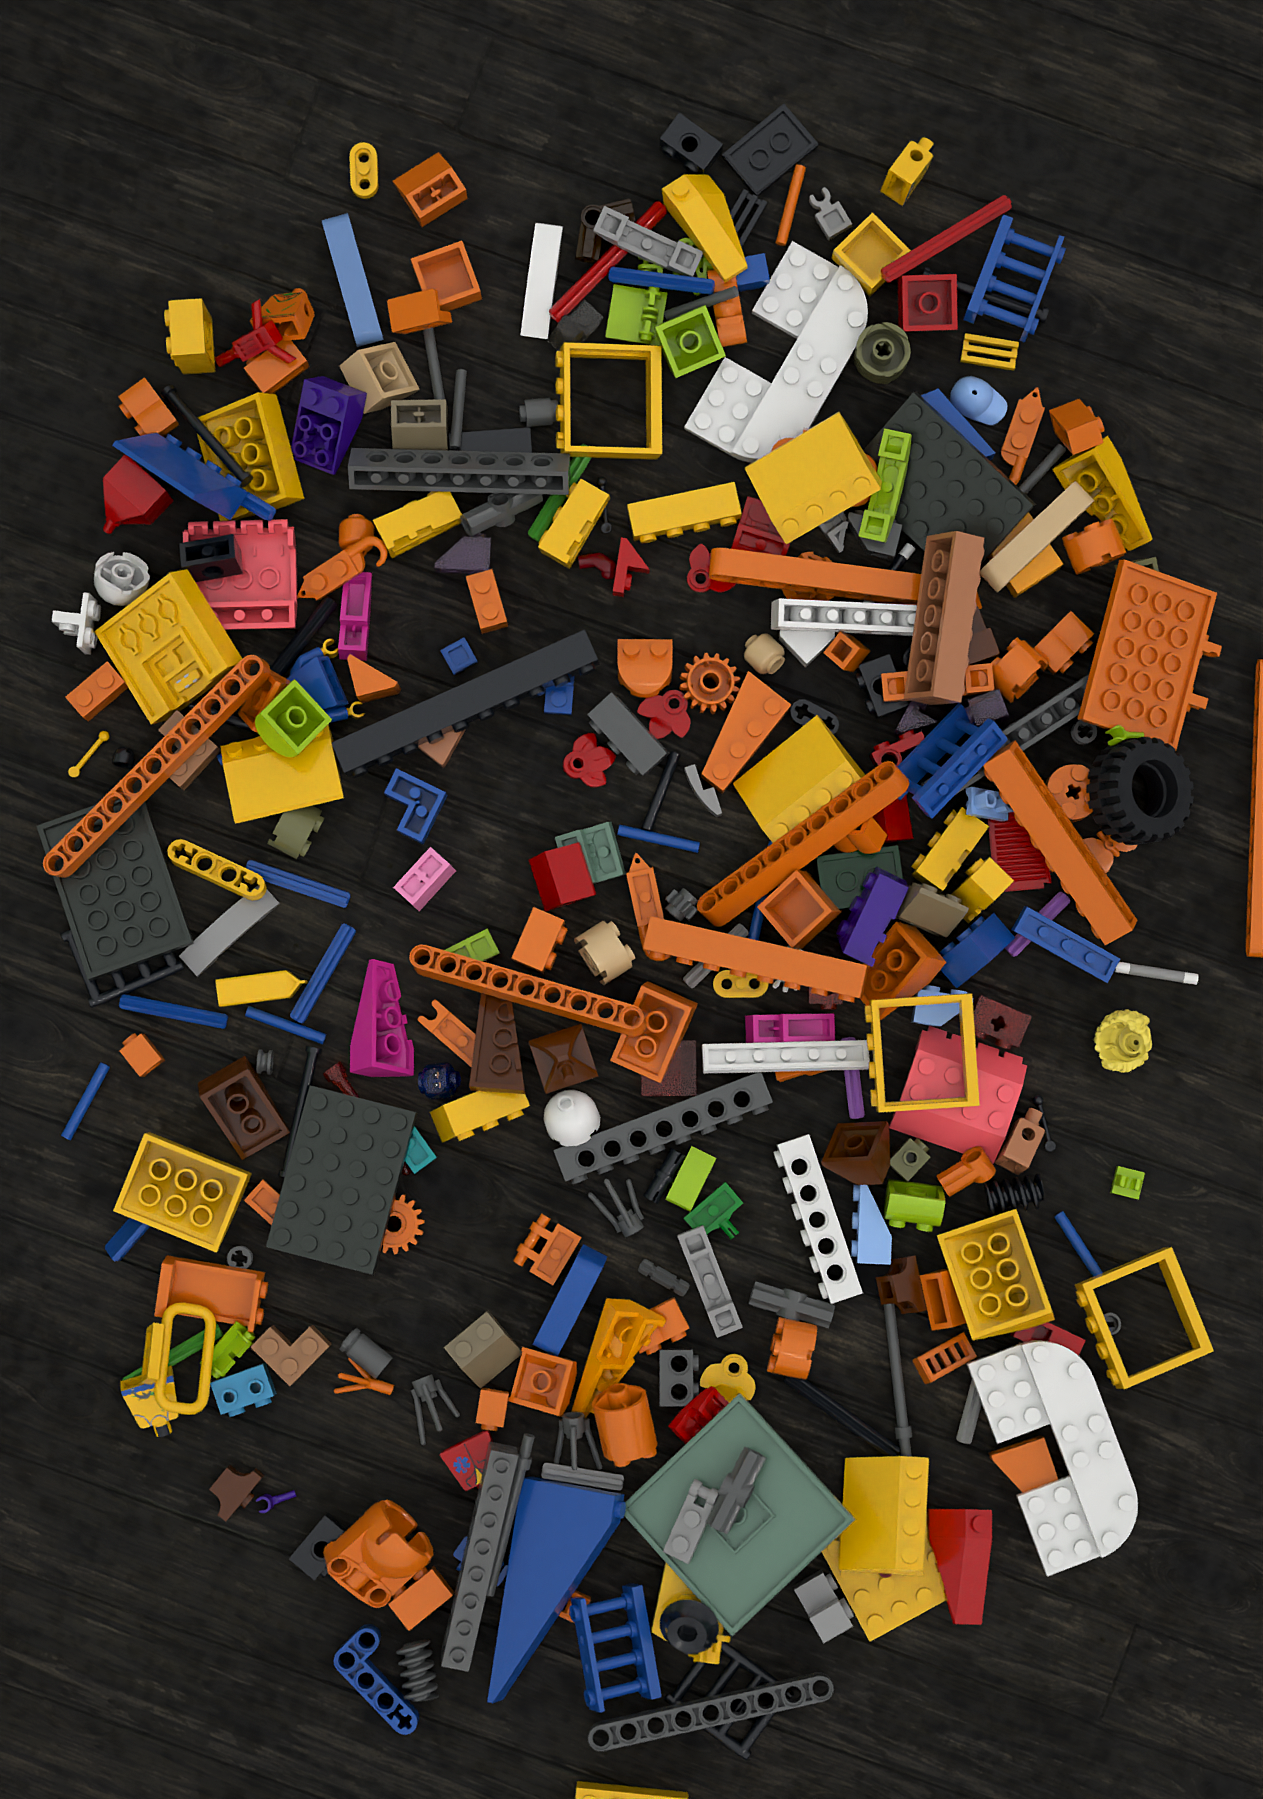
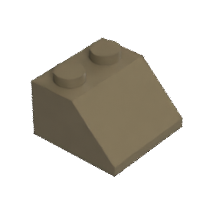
M489 1310L444 1347L458 1366L480 1389L522 1354L521 1349Z

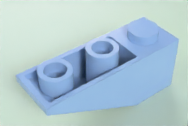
M853 1185V1201H858L857 1212L852 1213V1229H857L856 1240H851V1257H856V1263L891 1265L892 1236L868 1186Z

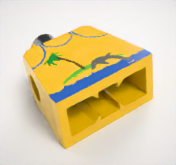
M924 137L921 138L918 144L910 141L889 169L880 191L903 206L928 170L933 158L931 152L935 148L934 143Z
M168 1366L165 1395L170 1401L177 1402L172 1366ZM141 1375L120 1381L122 1396L139 1427L144 1429L153 1426L157 1437L169 1435L172 1432L169 1420L176 1419L179 1416L178 1413L165 1411L158 1406L154 1397L155 1383L152 1385L141 1383Z

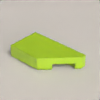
M488 929L445 949V951L483 962L500 954Z

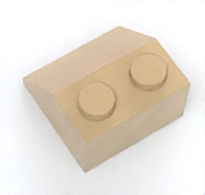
M396 342L357 350L339 366L350 387L367 393L364 414L382 410L391 405V400H402L420 390Z

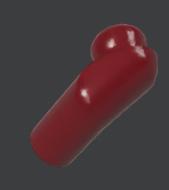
M603 553L578 555L580 569L596 567L601 571L603 578L611 579L615 577L617 566L612 559Z

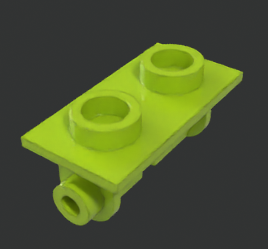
M238 1321L233 1324L214 1346L211 1375L217 1380L221 1376L225 1377L229 1369L236 1363L233 1359L235 1356L240 1358L254 1344L252 1341L255 1339V1334L248 1332V1328Z

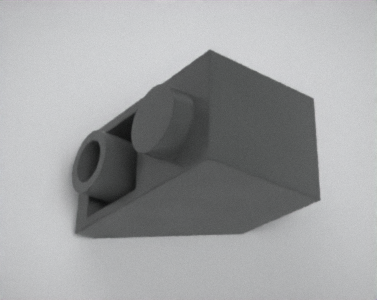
M855 510L854 513L849 512L846 521L865 554L893 561L902 525L897 524V520L894 519L886 543L858 537L864 511Z

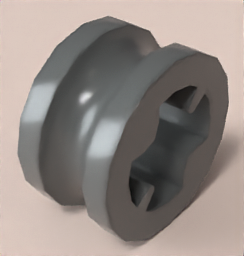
M1081 720L1076 722L1071 728L1072 739L1080 745L1089 744L1097 736L1096 725ZM1088 726L1090 728L1088 733L1091 736L1089 738L1087 736L1079 737L1078 733L1080 731L1077 730L1078 727Z
M261 1049L258 1050L257 1074H261L263 1071L267 1072L268 1075L272 1074L273 1050H269L267 1053H264Z
M245 1246L232 1248L227 1255L228 1265L243 1269L249 1268L253 1262L251 1250ZM238 1250H241L242 1254L248 1258L247 1263L243 1262L244 1266H238V1262L233 1261V1255H238L236 1252Z

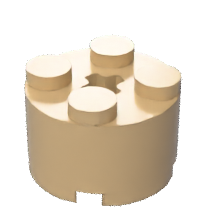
M601 921L574 938L575 944L581 942L583 948L578 951L593 975L596 977L600 974L604 978L600 981L603 985L632 968L631 961L635 959V955L627 944L625 946L622 945L618 938L620 932L612 921L608 924L605 921Z

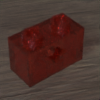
M982 995L977 997L973 1006L976 1037L985 1040L986 1036L996 1039L995 1045L1006 1050H1011V1047L1018 1048L1020 1046L1031 1016ZM1000 1017V1023L1004 1027L994 1031V1025L990 1022Z

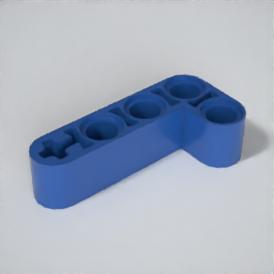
M585 1244L582 1245L532 1344L533 1346L551 1355H559L608 1256Z
M363 1625L338 1649L334 1656V1666L395 1731L403 1735L410 1734L417 1727L419 1713L368 1659L378 1647L381 1633L374 1625ZM364 1632L373 1634L375 1643L372 1645L363 1644L360 1635ZM350 1652L353 1654L355 1662L352 1665L343 1664L340 1660V1654ZM364 1672L372 1674L374 1683L364 1685L360 1681V1674ZM382 1693L391 1694L394 1699L393 1704L383 1705L379 1701V1695ZM398 1704L402 1705L399 1708V1712L404 1717H406L408 1714L411 1716L410 1724L408 1722H405L404 1724L400 1723L402 1716L398 1713L397 1710L395 1711L394 1715L391 1714V1712H393L396 1709Z

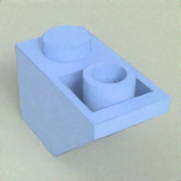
M927 985L917 992L915 997L950 994L940 993V987ZM951 989L950 994H965L967 992ZM959 1003L915 1005L913 1007L911 1023L940 1027L959 1013Z

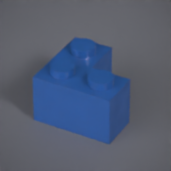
M396 768L384 794L408 807L397 831L424 845L448 795L446 792Z
M995 913L987 919H984L982 916L969 926L970 928H967L957 937L958 944L955 945L952 941L940 951L946 961L941 971L956 988L988 964L1015 939L1014 935Z

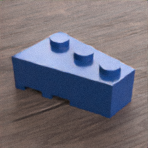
M939 389L921 395L989 460L993 459L995 452Z

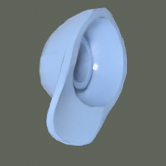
M974 376L963 377L956 382L951 391L950 401L961 415L991 426L1002 420L1007 412V402L980 378Z

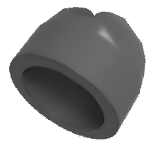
M1114 1313L1103 1314L1106 1323L1114 1322V1327H1108L1111 1335L1118 1333L1121 1328L1120 1318Z

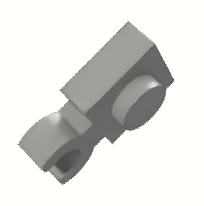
M824 187L821 193L825 199L819 202L812 194L809 197V202L813 208L820 211L815 214V219L827 239L830 240L851 228L852 223L839 201L834 204L830 203V192Z

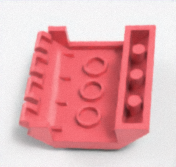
M288 519L268 521V528H264L263 520H241V528H236V521H213V529H209L208 521L188 522V530L183 532V543L234 534L241 549L243 574L196 582L224 630L296 627L298 606L297 551L294 527L288 526Z
M929 1026L927 1031L922 1030L899 1101L965 1097L961 1036L952 1034L951 1039L946 1038L947 1031ZM978 1043L976 1060L980 1106L894 1111L889 1128L963 1154L972 1147L980 1146L992 1164H994L1006 1138L1023 1087L1027 1065L1022 1064L1023 1057L1004 1052L1003 1057L998 1056L1000 1049Z

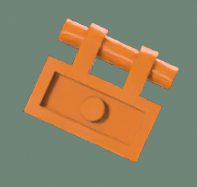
M541 1213L536 1222L533 1221L529 1228L531 1231L524 1243H520L516 1249L518 1253L513 1262L523 1266L527 1258L535 1261L530 1272L554 1285L582 1237L559 1223L554 1231L550 1232L546 1229L550 1218ZM540 1236L548 1241L539 1254L533 1248Z

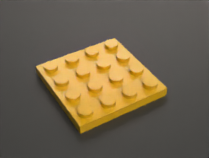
M927 1512L923 1576L892 1574L888 1578H883L878 1573L839 1571L841 1534L822 1551L869 1641L880 1637L946 1601L943 1581L935 1565L937 1561L934 1551L930 1547L927 1538Z

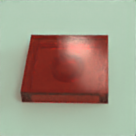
M696 1040L681 1041L661 1083L641 1075V1096H697Z

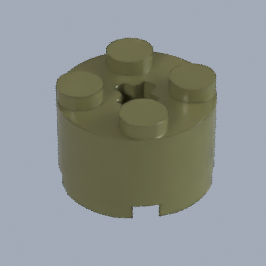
M889 322L867 327L860 334L854 351V364L859 373L874 383L888 384L897 379L904 372L911 354L910 343L906 333L899 326ZM885 349L887 351L886 355L880 357L878 352Z
M312 805L283 812L273 831L277 838L275 841L269 839L267 844L295 859L299 855L304 857L312 843L307 840L311 831L318 832L324 820V817L320 816L322 810Z

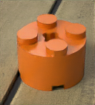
M1112 518L1100 523L1095 522L1084 527V531L1074 532L1062 538L1063 545L1076 575L1087 572L1099 565H1105L1127 554Z
M1018 637L1006 648L1008 652L1002 659L996 657L991 662L994 688L1010 703L1014 701V697L1020 698L1037 681L1039 677L1036 672L1039 668L1045 671L1049 664L1025 640L1021 641Z
M1072 764L1063 766L1051 774L1045 782L1071 822L1082 820L1093 812L1092 809H1089L1087 802L1090 801L1089 793H1086V786L1090 784V779H1088L1090 770L1083 765ZM1069 788L1071 790H1076L1077 794L1075 795V799L1073 797L1068 798L1066 796V793L1069 791Z
M778 1317L775 1330L777 1334H773L770 1346L774 1356L770 1355L767 1372L806 1380L812 1362L810 1360L812 1351L815 1348L817 1326Z

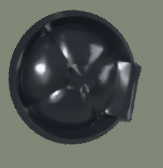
M679 1600L668 1605L662 1612L660 1630L663 1637L670 1645L683 1651L684 1654L698 1655L699 1652L708 1650L718 1642L719 1625L713 1611L705 1604L695 1600Z

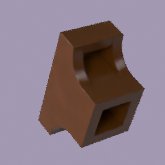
M916 1256L891 1259L889 1271L883 1276L876 1277L881 1305L895 1304L899 1307L901 1314L927 1310Z
M229 1465L209 1489L220 1501L218 1516L226 1522L239 1506L245 1508L255 1496L251 1491L264 1477V1474L257 1468L250 1473H241Z

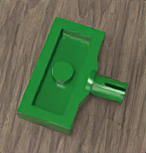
M724 1182L688 1213L684 1219L692 1229L703 1225L706 1234L721 1227L731 1240L734 1236L728 1230V1227L735 1235L739 1231L729 1219L743 1202L728 1184Z

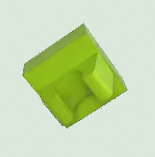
M1116 1166L1110 1193L1139 1200L1145 1173Z

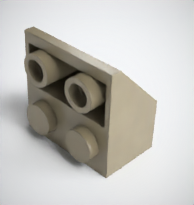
M446 399L391 400L393 449L448 450V406Z
M912 882V885L908 886L909 889L895 918L936 936L948 937L967 914L969 908L962 905V899L950 894L943 895L937 893L938 889L935 887Z

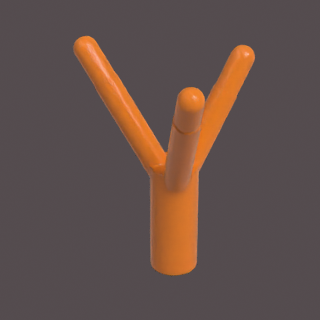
M348 1358L364 1378L339 1373L338 1377L340 1379L359 1384L334 1389L335 1394L369 1388L391 1395L394 1385L372 1378L365 1370Z

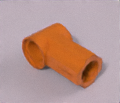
M975 1146L968 1149L962 1155L960 1162L938 1174L937 1178L950 1197L974 1182L984 1183L994 1176L996 1169L983 1148Z

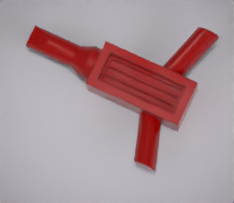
M260 299L251 304L253 330L233 341V346L230 350L214 358L219 367L234 359H241L244 362L265 350L287 364L296 359V357L276 345L283 337L274 322L270 320L263 324Z

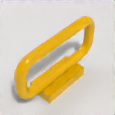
M184 1302L174 1303L164 1311L161 1324L153 1323L146 1330L141 1383L150 1385L155 1383L154 1397L158 1406L171 1413L196 1414L204 1409L209 1399L216 1319L213 1313L202 1305ZM179 1313L200 1316L205 1321L198 1397L194 1403L190 1404L170 1401L165 1395L173 1318Z

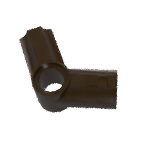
M630 198L600 206L589 205L583 209L576 260L591 264L599 260L602 237L593 232L595 225L588 224L586 219L591 215L599 217L604 206L629 217L628 220L636 222Z

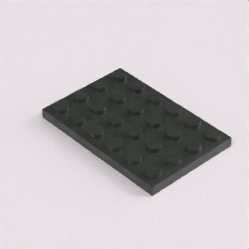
M917 392L911 394L863 450L865 454L872 457L878 467L880 460L878 453L884 428L912 435L907 472L895 519L897 524L902 525V530L924 551L927 536L959 531L984 538L982 565L1036 505Z
M141 789L135 790L134 793H138ZM121 799L114 803L113 809L115 813L119 812L122 808ZM146 801L72 875L66 878L53 876L89 981L194 944ZM96 805L37 825L45 854L47 855ZM101 819L94 823L95 832H99L103 827ZM82 838L75 842L76 852L80 851L83 847ZM62 857L57 859L55 863L57 871L63 868L64 861Z
M310 1085L266 1247L374 1275L417 1113Z

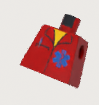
M483 1430L440 1452L441 1458L465 1491L476 1486L479 1488L489 1441L493 1442L490 1430Z

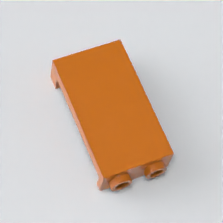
M167 1255L161 1266L154 1316L163 1317L164 1311L174 1303L198 1304L207 1307L213 1313L217 1322L234 1324L238 1321L243 1326L248 1327V1332L253 1333L256 1326L262 1324L264 1308H260L261 1298H266L268 1282H264L265 1272ZM182 1313L177 1314V1315H183V1316H189V1317H195V1318L203 1319V1318H201L200 1316H196V1315H189V1314H182Z

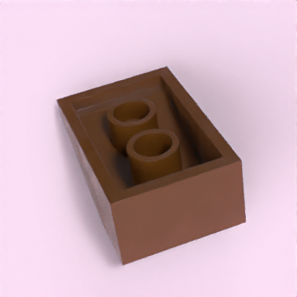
M246 1056L198 1082L200 1098L242 1160L290 1133L268 1091Z

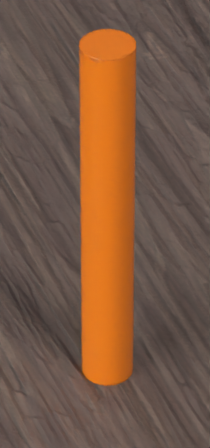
M795 165L776 239V244L786 246L806 170V167L802 165Z

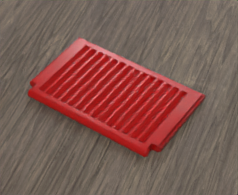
M1015 812L1008 813V821L1001 822L988 819L991 859L1014 880L1004 892L1044 889V883H1052L1051 871L1046 865L1045 856L1040 849H1036L1030 841V834L1025 827H1021L1016 821Z

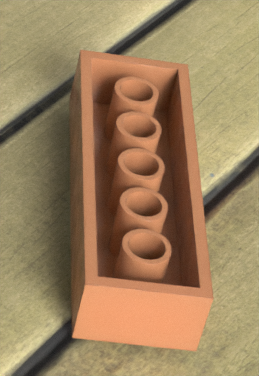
M959 531L927 536L904 699L929 705L961 703L965 692V672L969 664V644L973 636L972 622L977 607L976 594L977 587L980 584V566L984 556L983 537Z

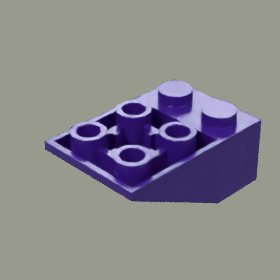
M324 376L304 379L291 445L294 460L335 475L362 420L367 393Z

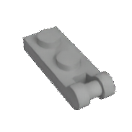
M697 1479L693 1481L664 1547V1553L687 1564L691 1562L707 1526L706 1521L719 1497L718 1489H709L703 1486V1482ZM698 1496L706 1499L704 1507L695 1503Z

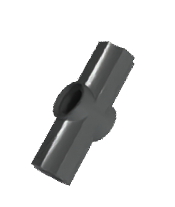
M491 493L488 496L487 503L460 516L461 524L470 537L494 525L497 527L509 526L515 521V515L540 504L543 501L542 494Z
M757 1281L754 1283L748 1303L754 1307L776 1312V1315L796 1321L802 1320L825 1328H829L835 1305L809 1298L807 1294L788 1288L780 1289Z
M746 1446L743 1448L732 1472L728 1473L718 1491L719 1497L706 1521L708 1525L725 1534L729 1533L741 1508L745 1507L755 1487L753 1484L767 1459L765 1456Z

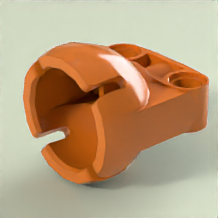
M381 1500L373 1504L336 1541L327 1544L323 1554L327 1571L334 1580L361 1601L374 1608H380L388 1604L395 1592L430 1563L434 1555L433 1547L424 1532H418L407 1542L405 1539L415 1530L417 1522L393 1501Z

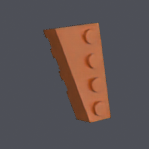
M749 671L701 774V778L721 794L724 793L791 708L789 702Z

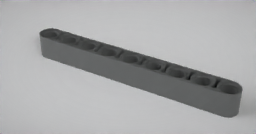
M815 1672L598 1721L589 1729L588 1742L594 1750L606 1751L828 1700L832 1696L833 1684L827 1674ZM824 1680L828 1683L827 1690L824 1693L818 1694L813 1691L812 1687L816 1681ZM796 1686L800 1689V1695L797 1699L790 1700L785 1696V1692L789 1687ZM768 1692L773 1696V1701L770 1705L763 1706L758 1703V1697L761 1693ZM734 1699H742L745 1701L746 1706L743 1711L735 1712L730 1708L731 1702ZM707 1705H714L718 1708V1714L714 1718H707L703 1715V1709ZM678 1712H688L691 1715L690 1721L687 1724H679L675 1719ZM651 1718H661L664 1722L663 1727L656 1731L650 1729L648 1722ZM626 1723L633 1724L636 1727V1733L633 1736L626 1737L621 1733V1727ZM605 1730L609 1738L603 1743L596 1742L593 1738L594 1732Z

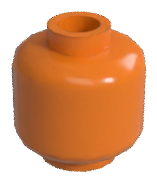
M352 514L339 525V546L342 550L349 548L365 537L374 536L373 523L361 514ZM373 546L364 550L362 552L363 556H365L367 552H369L373 548Z

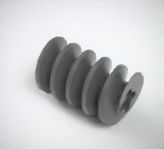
M430 1640L409 1642L404 1644L403 1648L396 1651V1654L405 1655V1659L398 1662V1665L407 1667V1670L400 1673V1677L409 1678L408 1682L402 1684V1688L411 1690L410 1693L404 1696V1699L417 1702L439 1697V1694L431 1693L438 1688V1684L429 1682L436 1677L434 1671L428 1670L434 1666V1661L426 1659L433 1653L431 1649L423 1648L431 1643Z

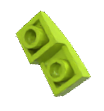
M691 1146L666 1200L691 1212L716 1158Z

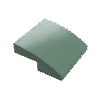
M612 822L602 823L555 837L558 848L580 842L593 884L626 875Z

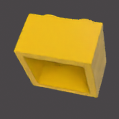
M872 212L833 250L832 260L838 266L841 265L858 280L863 291L870 297L886 282L881 277V269L911 250Z

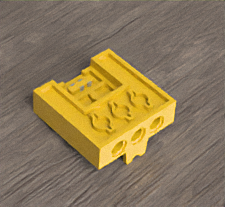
M188 569L170 572L94 631L151 725L167 721L176 710L179 712L220 682L242 660V657Z

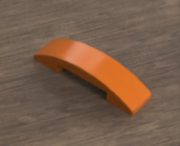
M992 663L968 665L965 672V692L963 696L994 691ZM908 671L881 674L884 702L911 701L904 699Z

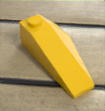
M684 174L662 188L664 206L696 247L703 251L704 257L725 283L748 269L725 196L709 175Z
M1106 436L1102 438V444L1072 455L1054 467L1053 471L1065 490L1076 481L1095 500L1086 511L1091 516H1097L1102 522L1112 518L1124 547L1131 551L1150 542L1152 536L1123 461L1109 437Z

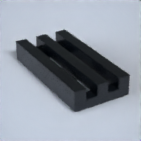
M745 189L730 212L733 221L745 199L749 201L735 225L737 234L754 204L759 207L739 240L741 248L767 206L765 200L758 199V196L749 194V191Z

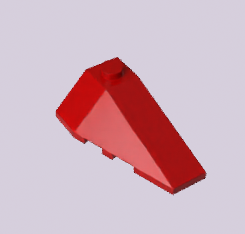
M927 1509V1538L930 1547L934 1551L937 1561L935 1565L943 1581L944 1595L953 1624L982 1625L992 1543V1510Z

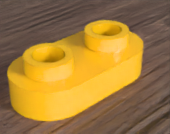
M358 143L350 151L351 188L353 193L362 199L373 197L378 190L377 153L375 148L368 143ZM363 155L369 157V160L365 163L359 161ZM363 182L370 184L367 189L360 188V185Z
M723 970L715 976L713 988L723 998H756L762 996L767 991L768 983L759 981V987L752 989L749 986V981L757 979L758 975L747 973L746 978L731 975L730 970ZM724 979H729L732 982L730 989L722 987L721 983Z

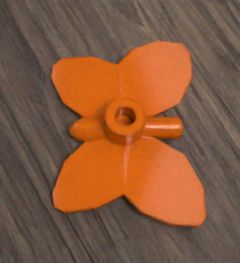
M1102 831L1097 833L1100 840L1093 837L1083 839L1105 873L1109 872L1113 864V855L1119 857V851L1128 852L1137 847V845H1125L1123 842L1118 843L1112 840L1111 835L1105 836Z

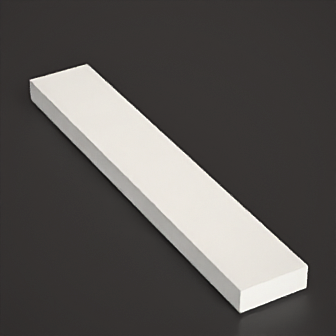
M867 1040L702 1044L703 1074L869 1069L868 1062H870Z

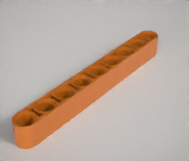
M729 548L711 549L709 578L716 581L903 605H917L921 574Z
M886 761L881 763L703 894L697 902V910L714 926L720 927L725 925L784 882L796 870L806 866L900 797L908 789L909 779L893 762Z
M427 945L415 946L410 952L409 959L415 971L428 978L628 1036H639L646 1029L643 1011L632 1004ZM429 956L430 960L427 964H417L420 957ZM449 963L456 964L452 972L447 973L443 971L445 965ZM477 970L482 972V975L479 979H469V976L473 971ZM501 978L508 979L506 986L502 988L495 987L497 980ZM525 986L534 987V991L530 995L521 994ZM553 993L561 995L557 1002H547L549 995ZM578 1001L587 1002L586 1007L580 1011L573 1009L574 1004ZM610 1008L613 1010V1014L609 1018L599 1016L603 1009ZM631 1016L640 1018L638 1024L634 1026L627 1025L626 1020Z

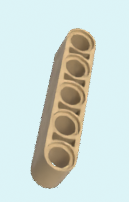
M1076 481L1073 482L980 570L979 574L998 593L1095 500Z

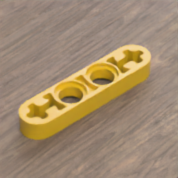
M175 840L168 847L167 851L171 862L179 868L249 900H259L266 893V884L262 876L186 840ZM185 848L186 854L193 857L192 862L183 855L178 859L175 851H181ZM203 858H209L212 860L211 868L205 871L198 869V862ZM227 869H233L237 873L236 878L231 882L222 880V873ZM242 877L249 884H254L257 881L259 889H253L249 892L248 886L241 882Z

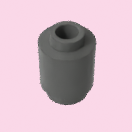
M550 397L524 400V405L519 406L520 422H525L526 427L553 425V422H559L556 421L558 401L551 400Z

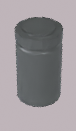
M356 1328L345 1338L339 1350L345 1351L351 1360L376 1379L393 1357L364 1333L361 1334V1331Z

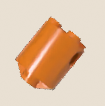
M617 1383L609 1386L593 1399L592 1406L605 1458L614 1461L616 1467H624L630 1464L632 1460L651 1458L656 1455L657 1439L645 1389L640 1386Z

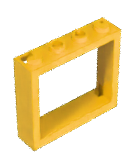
M564 342L560 351H556L555 358L556 367H560V378H556V394H560V405L556 406V421H560V432L556 434V448H560V453L570 454V457L658 459L662 455L661 346ZM570 357L646 360V448L571 446Z
M971 993L869 1000L870 1006H865L866 1023L871 1022V1034H867L868 1051H873V1062H868L869 1078H874L875 1089L870 1090L871 1106H876L877 1112L980 1106L973 999ZM959 1003L965 1097L885 1102L879 1008Z
M1172 1247L1161 1248L1075 1284L1078 1297L1077 1302L1080 1307L1085 1309L1087 1318H1085L1086 1325L1089 1331L1095 1334L1098 1342L1096 1350L1102 1360L1105 1359L1108 1367L1106 1371L1107 1377L1111 1379L1116 1389L1129 1388L1214 1351ZM1158 1262L1193 1349L1128 1376L1093 1289Z

